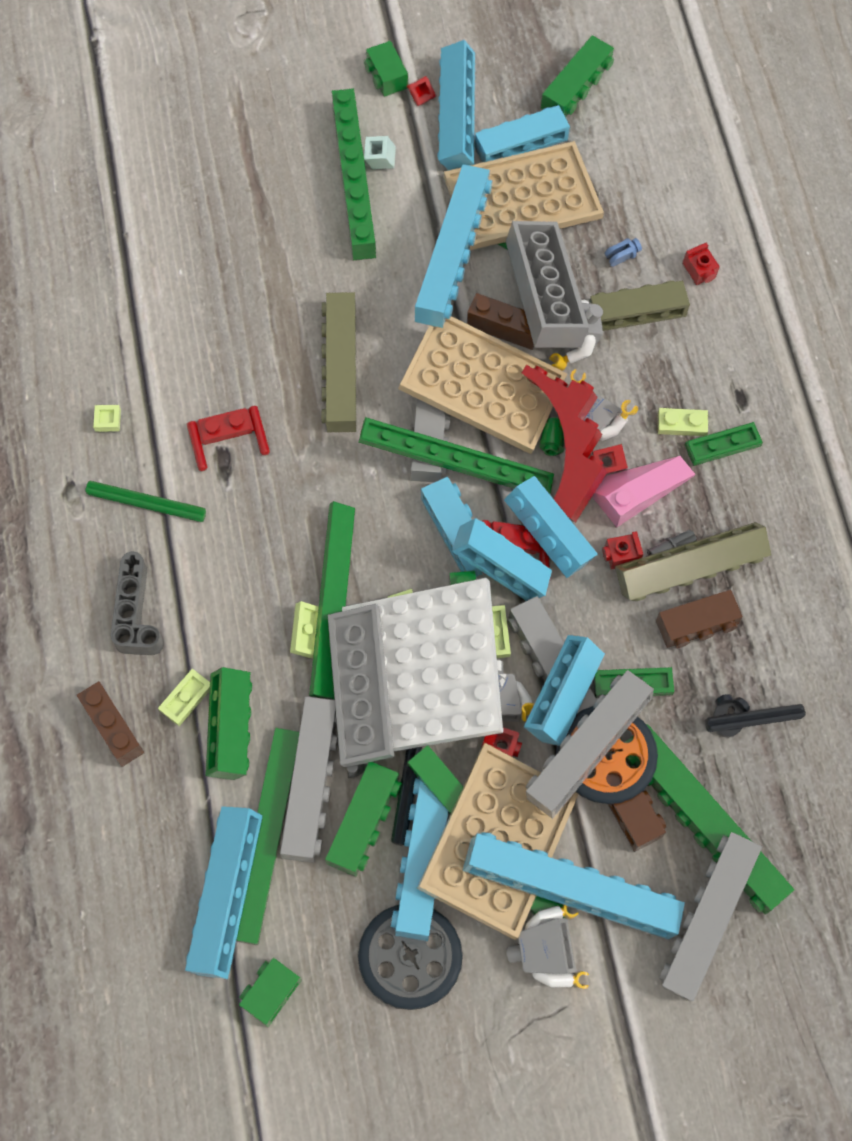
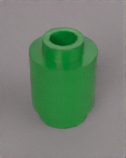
M549 418L542 430L540 449L548 456H557L564 451V432L559 418Z

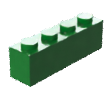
M591 35L543 92L540 108L543 110L559 105L565 118L568 114L572 115L577 107V103L587 97L592 85H597L602 77V73L605 70L608 71L613 65L614 47Z
M221 667L210 674L205 774L207 777L236 780L247 775L249 769L247 751L250 743L248 725L251 717V707L249 706L252 691L251 672Z
M368 762L325 859L326 865L354 877H357L359 871L364 872L370 858L366 855L370 846L375 847L380 835V831H377V828L381 821L385 822L391 810L388 803L391 796L396 798L402 784L398 782V772L374 762Z

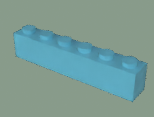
M465 40L441 48V59L439 60L441 72L439 77L440 95L438 99L440 114L438 115L440 125L438 133L439 152L437 157L440 164L444 165L448 171L462 168L463 164L474 165L475 52Z
M415 778L413 794L418 795L417 803L411 804L409 820L413 821L412 831L407 830L404 846L409 847L408 857L402 856L400 873H404L405 876L403 884L398 883L395 900H400L399 911L393 910L391 927L396 928L395 936L428 941L435 898L418 890L417 887L445 828L448 810L420 779Z
M221 806L220 815L216 823L217 829L214 842L211 845L209 865L205 872L203 892L199 899L196 924L192 931L193 937L190 951L186 957L185 971L221 979H228L263 816L249 808Z

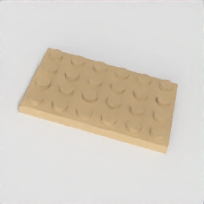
M575 141L470 165L490 170L489 180H493L491 193L485 196L487 197L485 211H480L482 215L480 227L474 230L476 238L474 246H469L470 250L506 242L512 221L558 222L559 229L602 219L604 216V211ZM461 168L444 172V179L451 197Z
M451 316L450 319L445 320L443 328L429 325L398 389L532 454L553 405L547 395L527 380L521 372L527 364L532 368L536 365L548 372L547 376L553 380L558 377L565 381L567 373Z
M484 743L417 889L514 940L518 939L536 895L462 871L470 840L477 833L486 832L495 835L497 840L503 842H517L522 845V848L530 851H544L548 854V857L552 858L578 793L575 792L553 819L527 800L526 796L527 783L534 775L539 776L541 772Z

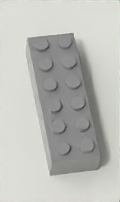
M512 221L506 245L534 347L581 348L589 325L558 222Z

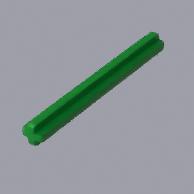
M88 481L85 488L86 494L181 518L203 522L206 517V509L203 507L108 484Z

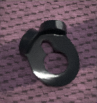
M730 694L721 695L715 701L717 707L713 716L726 715L729 707L733 708L734 713L747 712L750 710V706L741 697L734 699ZM742 728L716 732L722 737L729 738L738 734Z

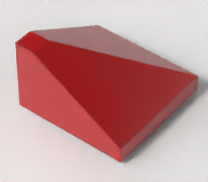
M427 76L407 86L417 107L437 97Z

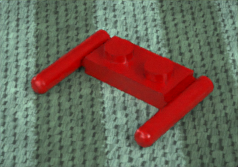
M251 406L249 409L242 408L198 419L197 422L190 421L187 423L199 471H205L208 468L202 444L207 445L251 434L252 431L255 432L261 455L266 456L270 453L258 406Z
M481 520L489 528L503 535L508 541L522 548L526 553H539V561L550 569L548 554L525 526L495 521L491 523L488 520Z

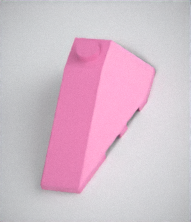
M681 456L607 475L592 498L612 523L619 527L694 477L695 473Z

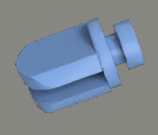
M626 238L622 242L608 248L604 254L607 259H610V265L614 267L630 258H635L636 253L642 251V246L637 238L632 240Z

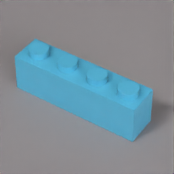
M558 105L552 108H545L531 115H524L519 119L504 122L489 129H483L475 133L474 147L482 163L543 149L567 141L570 125Z
M535 476L516 486L504 499L506 504L566 578L582 569L598 555Z
M445 477L421 488V500L460 571H475L476 577L483 574L481 570L452 552L459 526L472 520L471 509L467 503H462L460 499L461 493L456 483L452 484L450 479Z
M476 518L459 526L452 552L526 601L536 596L541 598L546 595L552 570L541 561L533 558L522 548L517 547L503 535L498 534Z
M567 636L524 725V728L542 743L561 745L605 655L588 637Z

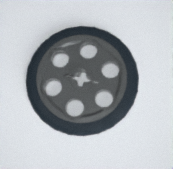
M400 904L383 910L372 919L364 930L358 950L359 970L364 983L372 994L385 1004L406 1010L426 1008L440 1001L456 984L462 968L463 953L461 941L450 921L435 909H433L429 935L437 934L441 937L442 945L438 949L429 948L426 941L395 936L396 928L391 927L393 910L399 911ZM384 934L391 935L394 939V945L390 949H382L378 944L379 938ZM402 942L411 952L417 951L418 954H416L415 960L419 970L416 969L414 963L410 960L405 961L403 959L406 953ZM389 962L394 966V974L391 977L384 978L379 974L378 968L382 963ZM431 962L439 963L442 966V974L439 977H430L426 971L428 964ZM412 976L418 980L419 986L417 990L407 992L403 988L402 983L406 977Z

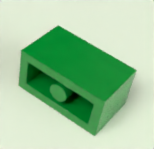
M391 40L366 49L365 68L368 73L371 72L373 75L374 86L377 90L380 89L384 97L408 89V72Z
M274 957L270 962L266 960L256 973L259 978L253 986L248 984L239 997L242 1000L239 1005L268 1028L302 981L297 974Z

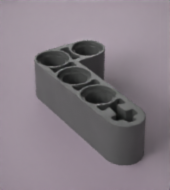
M134 551L124 554L120 561L111 640L120 653L156 655L163 649L164 642L156 627L141 625L147 566L141 554ZM130 568H134V569H133V573H134L135 576H133V574H132ZM136 587L135 592L132 594L125 593L128 588ZM126 611H133L131 617L122 618ZM130 635V639L127 642H119L122 636ZM148 637H156L154 643H144Z

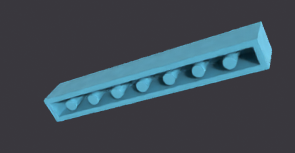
M462 165L415 304V322L443 328L445 320L451 318L453 309L451 301H456L459 290L457 283L462 282L465 268L462 267L463 264H468L470 250L468 249L469 246H474L476 238L474 230L475 228L479 229L482 215L480 211H485L487 197L485 196L490 194L493 180H489L490 170Z
M477 833L470 840L462 870L464 872L668 940L679 935L685 902L676 900V896L672 894H658L652 892L648 886L641 884L634 886L625 883V879L621 877L599 874L600 871L595 868L574 866V862L568 859L559 858L556 860L550 858L544 851H530L522 848V845L517 842L497 840L496 836L490 833Z

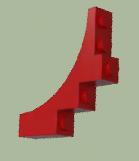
M526 364L521 373L547 395L558 413L563 428L566 449L565 464L560 486L554 500L568 518L576 523L607 474V471L602 467L604 463L598 458L590 456L603 434L597 429L599 425L589 418L585 419L598 397L593 391L594 387L583 380L580 383L572 380L568 386L565 381L558 377L554 380L547 376L548 372L536 365L532 368Z

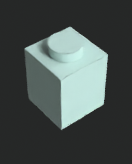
M388 136L366 137L364 160L372 169L394 168L396 146Z

